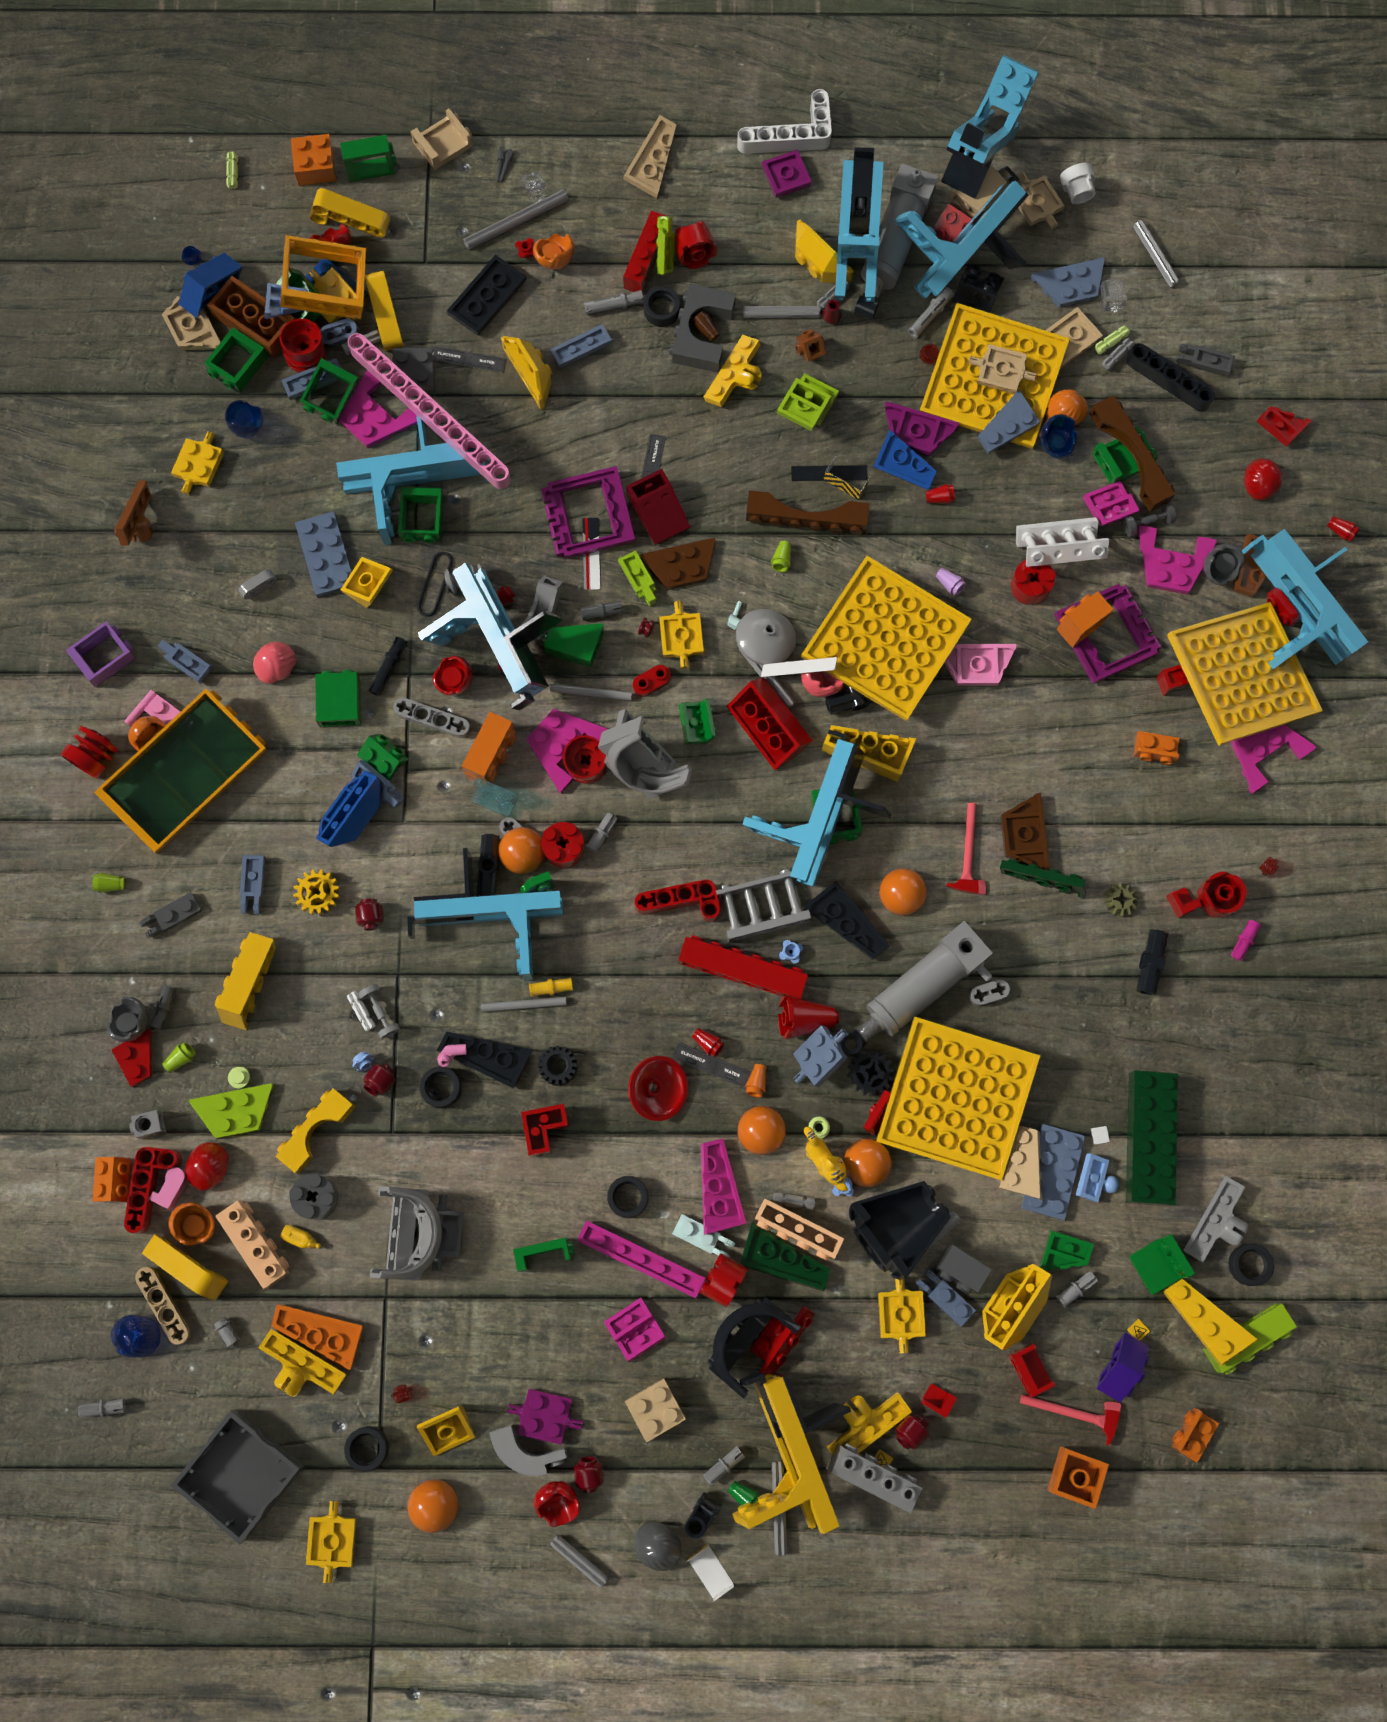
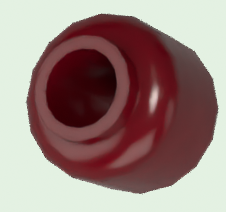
M373 898L360 900V903L355 907L356 924L364 927L365 931L376 930L377 926L384 922L383 905Z
M379 1064L373 1065L363 1078L364 1089L375 1097L378 1095L384 1096L396 1081L393 1075L394 1070L387 1064L383 1066Z
M908 1415L896 1427L897 1435L895 1438L907 1450L910 1448L913 1450L918 1449L929 1437L928 1424L921 1416L916 1418Z
M582 1457L575 1464L574 1481L576 1487L582 1489L585 1493H593L598 1487L602 1486L604 1482L603 1465L596 1457Z

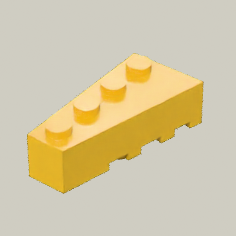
M834 725L830 727V730L846 734L850 738L849 743L858 745L865 753L861 765L862 768L893 781H899L916 738H902L891 734L890 736L882 735L872 731L863 732L858 731V729ZM827 734L821 751L832 755L837 739L831 738Z
M249 932L247 939H243L240 946L241 952L238 957L234 958L232 963L233 970L230 976L227 975L224 980V990L221 995L217 996L215 1001V1007L221 1022L243 1030H247L249 1024L245 1021L248 1012L253 1013L255 1008L254 995L260 992L263 986L262 974H267L276 950L274 939Z

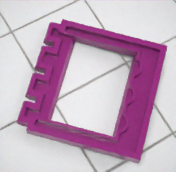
M617 466L547 483L548 487L541 489L543 502L547 504L545 505L548 522H552L549 524L552 540H557L553 542L557 557L564 556L565 559L636 542ZM601 483L613 535L574 544L562 492Z
M1117 584L1099 593L1107 602L1112 601L1139 651L1109 665H1105L1097 654L1098 651L1095 645L1091 643L1087 636L1074 646L1073 650L1092 684L1158 654L1157 650L1162 648L1156 635L1148 636L1153 630L1146 618L1139 620L1143 613L1136 600L1129 602L1133 595L1127 585L1121 587ZM1080 601L1055 612L1054 616L1059 625V620L1065 615V611L1073 605L1077 607Z

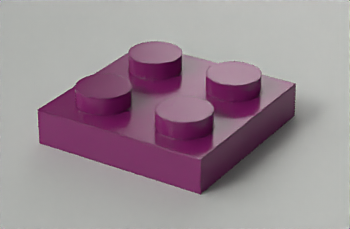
M798 150L762 161V169L775 198L810 187L812 184Z

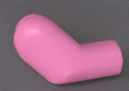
M466 1044L445 1046L438 1055V1064L441 1067H447L455 1055H466Z

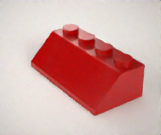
M765 677L750 681L726 706L774 770H777L799 755L813 742Z

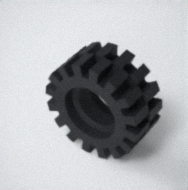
M564 1046L549 1047L547 1051L543 1052V1055L539 1058L538 1068L540 1075L547 1083L553 1086H563L566 1083L568 1084L572 1078L574 1079L578 1070V1064L571 1050ZM555 1058H562L566 1062V1069L561 1074H554L550 1070V1063Z

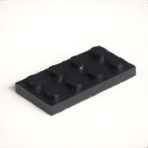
M495 254L448 308L447 315L479 336L527 280L526 275Z

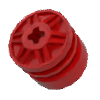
M295 319L286 323L281 329L279 336L286 363L292 370L300 373L317 366L321 358L325 360L326 351L321 331L314 322L308 319Z
M81 725L78 731L85 737L82 738L74 734L73 738L79 743L78 747L68 743L60 756L83 772L98 779L105 770V766L99 760L102 758L111 761L112 758L105 753L106 750L116 754L118 749L102 734Z
M588 735L577 736L565 746L563 763L569 775L576 782L592 784L599 781L607 772L608 767L605 764L606 755L598 748L599 740L595 737ZM583 759H590L591 764H583Z

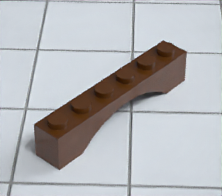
M1112 395L1094 404L1089 415L1098 430L1116 438L1132 454L1140 473L1141 488L1139 496L1149 513L1162 507L1164 504L1170 503L1175 495L1174 487L1164 477L1163 469L1156 464L1153 453L1145 446L1142 435L1135 430L1132 419L1125 414L1122 403Z
M749 490L746 521H750L753 524L770 523L772 526L790 525L792 528L808 527L812 530L827 529L835 533L846 531L859 535L866 533L869 503L848 501L842 506L831 510L807 512L786 506L769 492Z

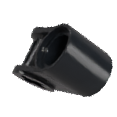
M705 1492L701 1494L685 1522L686 1533L691 1538H700L722 1507L721 1503L717 1504L708 1498ZM703 1504H706V1505L709 1506L712 1510L708 1509V1508L705 1507ZM694 1520L701 1523V1530L698 1533L689 1531V1524Z

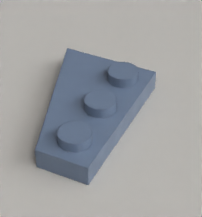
M1020 390L1014 394L978 435V440L987 454L1040 424L1039 419Z

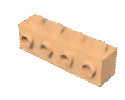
M767 1199L763 1200L754 1220L758 1221L757 1226L767 1231L769 1228L778 1231L776 1235L788 1241L789 1238L798 1241L796 1245L806 1251L812 1248L817 1251L816 1256L826 1261L829 1258L835 1259L844 1238Z
M237 1200L215 1217L262 1288L269 1289L290 1274L287 1269L290 1266L283 1256L279 1257L276 1253L277 1246L271 1238H266L263 1233L265 1228L259 1220L255 1221L251 1215L253 1210L247 1202L243 1203V1201Z

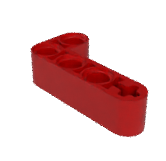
M708 879L639 893L635 897V909L642 915L699 904L701 916L707 922L716 921L720 915L716 887ZM707 886L711 888L712 892L709 895H703L700 892L701 888ZM688 891L691 893V897L689 899H682L680 893ZM662 895H667L671 900L669 903L663 904L659 901V898ZM652 897H655V902L657 906L653 905ZM641 900L646 901L647 907L643 908ZM707 907H714L716 913L714 915H707L705 909Z
M142 1147L137 1151L124 1219V1227L128 1232L142 1234L148 1230L154 1203L149 1198L152 1192L156 1191L159 1169L179 1168L182 1164V1156L179 1152L153 1147ZM151 1152L152 1160L146 1163L144 1157L146 1153ZM172 1154L174 1157V1161L171 1165L168 1166L166 1164V1158L168 1155ZM147 1174L149 1180L145 1185H142L140 1179L142 1175ZM143 1196L145 1199L144 1205L138 1207L137 1199ZM135 1211H140V1212H143V1213H142V1214H135ZM134 1221H139L140 1226H134Z

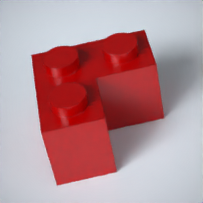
M559 1104L521 1112L528 1155L534 1157L552 1153L548 1131L569 1127L566 1106Z

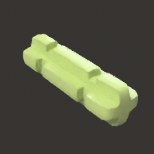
M233 151L227 153L226 176L228 177L226 178V185L229 189H236L238 187V155Z
M1127 326L1120 327L1118 331H1114L1105 337L1104 341L1101 340L1096 343L1095 351L1098 354L1104 353L1106 349H1110L1119 343L1121 339L1128 337L1130 330Z

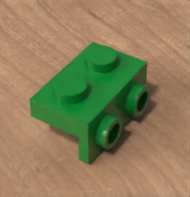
M704 699L701 702H681L678 705L685 744H707L715 738L716 727L713 724V709L709 699Z
M382 734L368 736L357 753L360 759H364L388 781L392 779L400 765L408 761L404 752L400 748L394 747L389 742V739Z

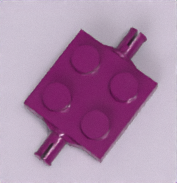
M528 1389L526 1401L522 1406L509 1403L508 1407L516 1409V1411L507 1409V1413L520 1416L518 1435L562 1445L563 1436L568 1427L581 1430L582 1426L575 1425L574 1423L583 1424V1420L570 1418L572 1399Z

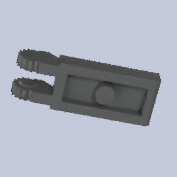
M1184 343L1179 345V352L1187 355L1179 354L1176 357V362L1229 377L1235 356L1206 347Z
M190 892L155 911L152 915L145 917L139 924L141 927H145L158 921L159 926H155L145 933L147 938H151L163 931L166 932L199 914L202 910L193 893Z

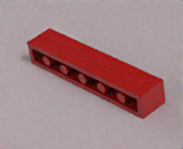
M691 935V938L685 937L678 964L781 997L790 996L801 999L808 974H804V970L792 967V969L785 968L784 964L778 961L769 963L763 961V957L752 954L750 957L744 955L742 950L736 948L728 950L717 942L709 944L703 942V938Z

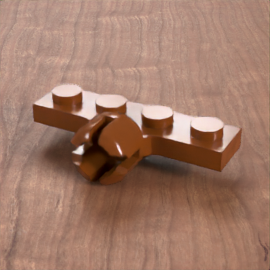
M147 480L138 481L130 499L127 501L124 511L121 513L118 524L115 525V535L118 537L121 546H129L131 540L136 542L137 535L140 542L150 540L153 535L151 523L145 517L146 508L152 498Z

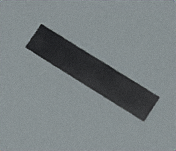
M867 465L832 466L829 473L841 480H867ZM791 466L792 481H825V473L829 466Z

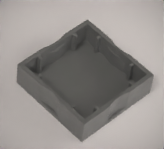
M235 1409L227 1414L211 1434L204 1448L191 1459L171 1486L195 1507L206 1512L218 1527L240 1545L249 1538L305 1466L239 1410Z

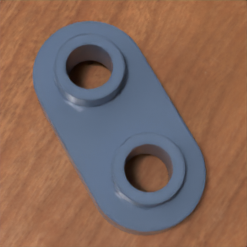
M343 319L325 325L320 330L323 343L332 347L348 342V338L352 334L359 333V327L352 319ZM349 328H352L351 333H347ZM334 334V337L329 340V336Z

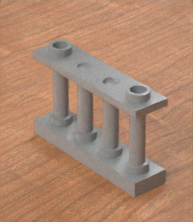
M785 869L780 871L779 875L732 887L731 884L720 886L719 890H716L718 898H724L731 923L730 930L726 933L728 943L810 922L809 910L803 911L800 908L793 883L795 878L790 876L792 869ZM785 882L792 907L791 915L783 916V914H780L773 884ZM765 888L772 914L771 920L763 921L759 918L752 892L753 889ZM744 892L752 920L750 925L742 927V924H739L732 895Z

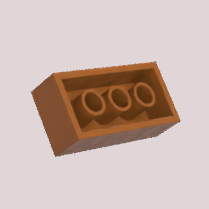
M233 276L230 277L207 304L215 319L230 329L235 328L263 346L266 353L274 359L282 350L279 339L281 329L286 323L295 320L289 314L269 319L264 318L266 298Z

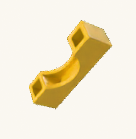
M334 1088L331 1091L327 1090L321 1096V1103L316 1108L310 1109L306 1115L307 1119L302 1125L298 1124L291 1134L293 1136L289 1141H284L277 1149L279 1153L275 1157L296 1174H300L313 1159L310 1150V1138L313 1131L325 1122L335 1121L343 1123L356 1107Z

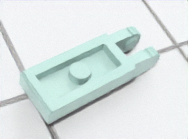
M681 1214L672 1233L682 1240L718 1256L722 1253L730 1257L728 1253L714 1248L718 1240L733 1248L736 1244L721 1236L718 1232L704 1235V1225Z

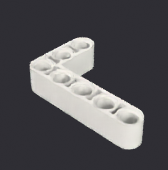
M823 89L813 91L810 105L811 124L741 128L737 137L738 150L744 154L795 150H823L828 148L832 131L828 93Z

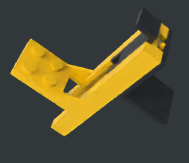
M755 1372L740 1379L741 1385L749 1386L754 1384L787 1472L772 1494H763L758 1497L757 1502L753 1504L745 1503L737 1508L738 1511L732 1513L735 1522L751 1529L800 1504L809 1528L813 1529L817 1525L820 1533L826 1534L839 1527L840 1525L805 1434L851 1412L850 1407L833 1403L803 1418L786 1375L771 1372L764 1376V1373Z

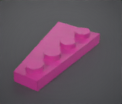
M723 1138L701 1144L704 1235L746 1224Z

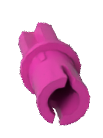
M1248 920L1244 931L1237 937L1238 942L1231 953L1232 958L1238 961L1243 960L1249 947L1253 946V940L1261 928L1259 923Z

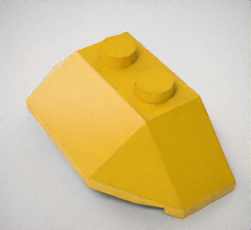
M799 219L796 226V260L799 264L804 265L814 278H818L823 283H836L837 253L811 227ZM847 265L846 281L850 283L852 282L854 271Z
M501 337L504 351L540 410L543 409L552 384L551 375L553 373L548 364L543 363L540 350L538 348L535 349L531 342L520 338Z
M1035 1264L1006 1274L982 1311L985 1339L1003 1351L1021 1341L1047 1303L1052 1275Z

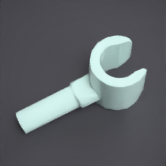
M740 601L737 602L735 610L729 616L727 623L734 630L737 629L741 620L737 618L742 606Z

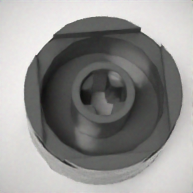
M317 1174L305 1175L299 1178L290 1190V1203L293 1210L301 1217L313 1220L323 1219L335 1210L338 1190L336 1185L324 1176ZM312 1193H318L316 1196L317 1201L311 1200Z

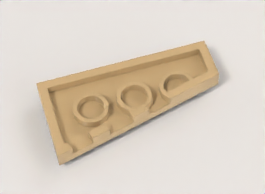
M659 115L627 169L623 180L657 198L677 124Z

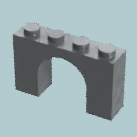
M690 283L689 290L684 292L683 302L685 306L680 308L678 320L681 321L680 325L675 327L674 337H676V341L671 343L669 355H672V363L718 373L723 356V346L698 340L691 334L689 328L693 323L694 317L702 311L713 317L732 320L736 304V293Z

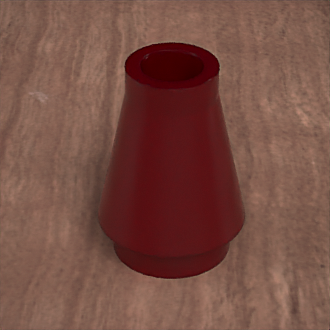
M834 299L828 302L822 313L823 319L829 324L839 322L842 317L839 303Z

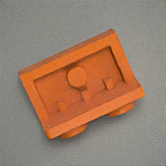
M96 1157L92 1202L128 1201L130 1158Z

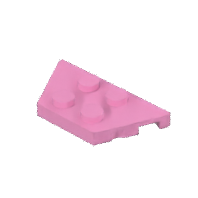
M956 644L944 664L957 686H998L1016 649V644Z

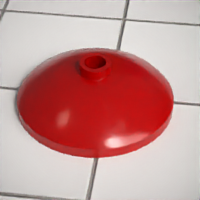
M652 1056L641 1061L633 1070L628 1083V1096L632 1107L640 1116L652 1121H664L677 1114L684 1105L688 1093V1082L683 1068L675 1060L666 1056ZM653 1084V1089L650 1091L649 1087Z

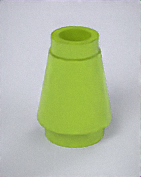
M779 542L771 559L773 570L786 572L790 567V542Z
M101 872L94 874L92 881L93 891L104 893L124 890L125 877Z
M183 1042L176 1046L162 1065L171 1073L192 1061L196 1053L187 1042Z

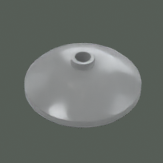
M758 609L747 613L740 620L736 629V642L742 654L759 665L782 663L791 656L795 649L796 633L790 621L782 614L769 609Z

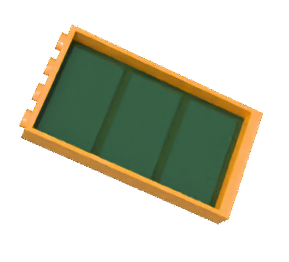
M207 689L201 692L94 792L156 854L168 845L267 751L264 747L267 743L259 735L254 737L249 732L252 728L244 720L239 722L234 717L237 713L229 705L224 707L220 703L222 698L214 690L211 693Z

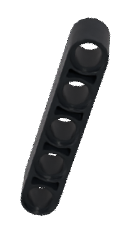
M1137 343L1132 346L1127 357L1129 367L1197 411L1203 412L1210 407L1215 398V392L1211 387L1146 345Z

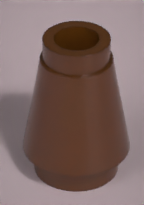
M702 311L692 320L693 327L711 342L720 335L708 313L706 314Z

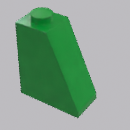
M597 623L550 628L549 633L545 634L542 640L545 653L591 668L605 632L604 624Z

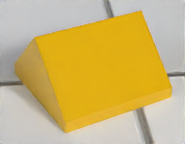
M361 557L340 590L367 608L372 604L393 570Z
M463 1404L417 1425V1429L433 1456L475 1438Z

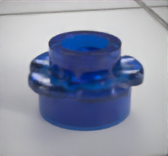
M187 246L182 251V260L187 265L197 264L201 260V252L194 246Z

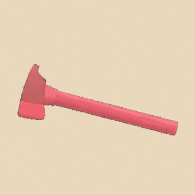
M968 803L963 873L961 879L956 883H947L946 887L960 892L985 895V881L973 880L971 873L976 803Z
M1021 1395L1020 1404L1098 1425L1106 1435L1107 1446L1110 1445L1114 1437L1121 1410L1120 1403L1105 1402L1104 1415H1095L1026 1395Z

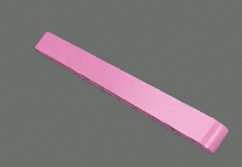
M359 333L352 334L348 338V346L352 356L494 487L502 490L510 485L511 480L508 468L367 338ZM384 371H390L387 374H383ZM401 383L404 384V385L401 386V387H397L398 384H401ZM418 396L417 399L411 400L412 397ZM428 409H432V410H433V411L430 412V413H425V411L428 410ZM447 422L445 426H439L440 423ZM456 435H461V438L454 439ZM471 448L476 449L474 452H468ZM483 462H491L489 465H482ZM498 475H505L502 479L496 478Z

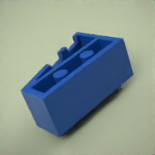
M222 253L217 257L214 256L210 261L200 264L194 270H189L183 278L184 284L179 305L198 318L201 315V309L212 300L231 276L239 280L242 266L226 253Z

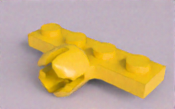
M745 335L741 336L704 395L705 402L722 407L736 386L749 390L758 387V385L752 382L760 383L762 373L759 367L749 363L761 345L759 340Z
M270 1329L258 1347L261 1351L283 1364L282 1370L274 1380V1385L281 1391L285 1389L284 1392L292 1397L297 1396L307 1381H312L335 1395L347 1376L273 1329Z
M898 1392L875 1409H871L862 1396H855L850 1400L857 1408L856 1410H853L847 1402L844 1404L851 1409V1412L843 1415L850 1428L829 1444L827 1449L833 1455L838 1444L845 1447L846 1443L859 1449L857 1452L859 1454L912 1413V1411Z

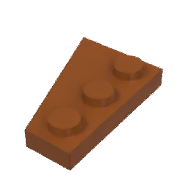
M1246 535L1242 550L1256 540L1258 536ZM1253 548L1244 554V563L1240 568L1238 577L1235 579L1232 590L1249 597L1255 595L1266 578L1265 573L1251 557L1255 552Z

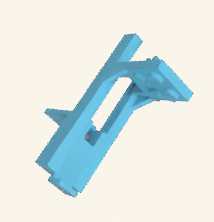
M418 416L420 451L336 463L338 478L340 482L344 483L343 489L345 494L373 490L378 531L384 545L392 544V537L395 536L394 527L390 519L392 518V510L389 503L397 487L480 475L449 444L443 443L428 446L425 423ZM471 448L468 452H474L476 449Z
M1283 529L1269 540L1264 535H1261L1242 550L1243 554L1252 548L1255 550L1251 557L1275 588H1279L1286 595L1303 623L1299 636L1273 654L1275 658L1268 663L1272 669H1275L1315 639L1335 665L1368 643L1367 639L1316 575L1348 550L1346 547L1317 567H1314L1289 533Z

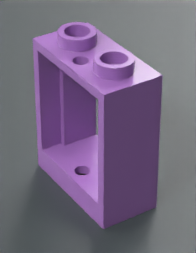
M107 621L66 650L94 687H97L136 659L131 653L134 649L127 640L123 642L120 639L122 633L115 625L111 627ZM111 635L124 653L94 673L82 655Z

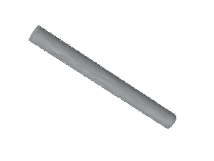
M550 684V692L628 701L632 699L631 692Z
M566 997L483 1003L481 1004V1012L567 1005Z

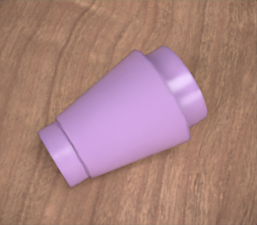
M941 568L936 574V578L951 595L958 596L966 587L964 578L944 568Z

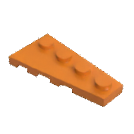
M277 1304L271 1327L298 1340L332 1361L341 1364L343 1367L352 1370L364 1325Z

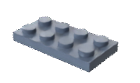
M334 511L295 522L316 597L319 598L341 591L340 589L352 570Z
M1045 1124L1041 1125L1040 1172L1042 1175L1041 1192L1043 1200L1024 1195L1021 1209L1065 1221L1085 1136Z

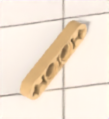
M151 1267L139 1269L135 1275L136 1283L171 1343L177 1345L186 1343L191 1336L190 1329L157 1271ZM143 1273H151L152 1276L149 1277L151 1284L157 1282L158 1285L151 1287L148 1281H142V1278H144ZM157 1289L163 1293V1299L158 1303L152 1299V1294ZM168 1308L174 1312V1318L169 1322L163 1319V1312ZM177 1321H179V1324H176L175 1326L178 1330H184V1333L182 1334V1340L180 1338H175L177 1331L174 1327H171L169 1329V1325H173Z

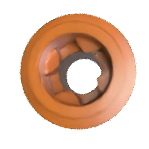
M761 1064L754 1065V1069L745 1085L747 1095L761 1098L763 1093L766 1092V1066Z

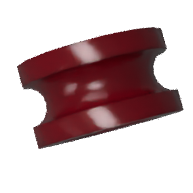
M644 618L639 627L638 635L644 634L648 638L655 622L652 620L649 622L647 618Z

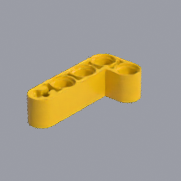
M324 188L317 190L310 212V219L317 224L324 225L329 218L376 237L386 236L391 219L390 215L384 211Z
M384 271L365 275L384 351L404 347Z
M158 1234L153 1235L142 1252L144 1256L178 1281L205 1298L216 1301L229 1282L220 1274L202 1266Z

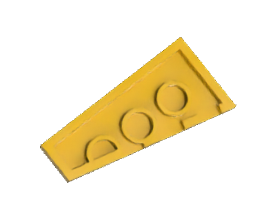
M1183 1279L1164 1291L1165 1296L1220 1366H1223L1257 1342V1338Z

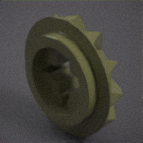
M1122 883L1112 885L1104 896L1107 910L1119 917L1132 914L1137 908L1139 900L1136 891L1130 885ZM1120 893L1123 895V898L1129 899L1124 902L1123 906L1120 901L1113 900L1120 897Z

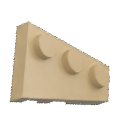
M1023 1126L1018 1127L999 1188L1043 1200L1041 1192L1042 1175L1040 1172V1132L1038 1130Z

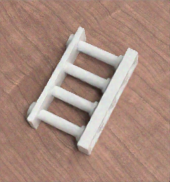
M1096 517L1016 526L1017 547H1027V567L1108 558L1109 539H1097L1098 520Z

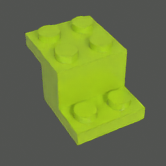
M804 373L801 379L796 378L778 407L777 414L813 431L816 425L820 426L839 395V390Z

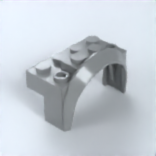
M379 1187V1196L393 1197L386 1269L371 1268L370 1278L420 1281L423 1271L428 1268L437 1255L442 1236L440 1217L434 1204L430 1201L428 1196L429 1190ZM419 1210H425V1213L418 1212ZM419 1224V1239L416 1246L414 1234Z

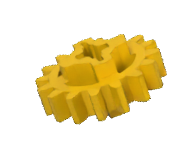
M314 869L311 870V875L304 872L305 878L303 880L301 878L297 879L300 885L293 887L298 891V893L293 894L295 899H299L296 904L302 906L304 912L309 909L311 915H314L315 911L322 915V910L324 909L329 913L330 905L336 907L334 899H340V896L336 894V892L340 891V887L334 886L338 881L335 878L331 879L332 875L329 872L325 875L322 869H320L318 874ZM330 886V895H327V889ZM304 889H306L307 892L305 899L303 895ZM314 890L320 891V894L317 895L313 892Z

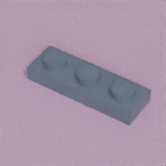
M602 324L550 349V352L559 369L612 344V339Z
M337 358L328 361L340 367ZM317 366L281 380L290 400L303 395ZM324 372L315 390L339 380Z

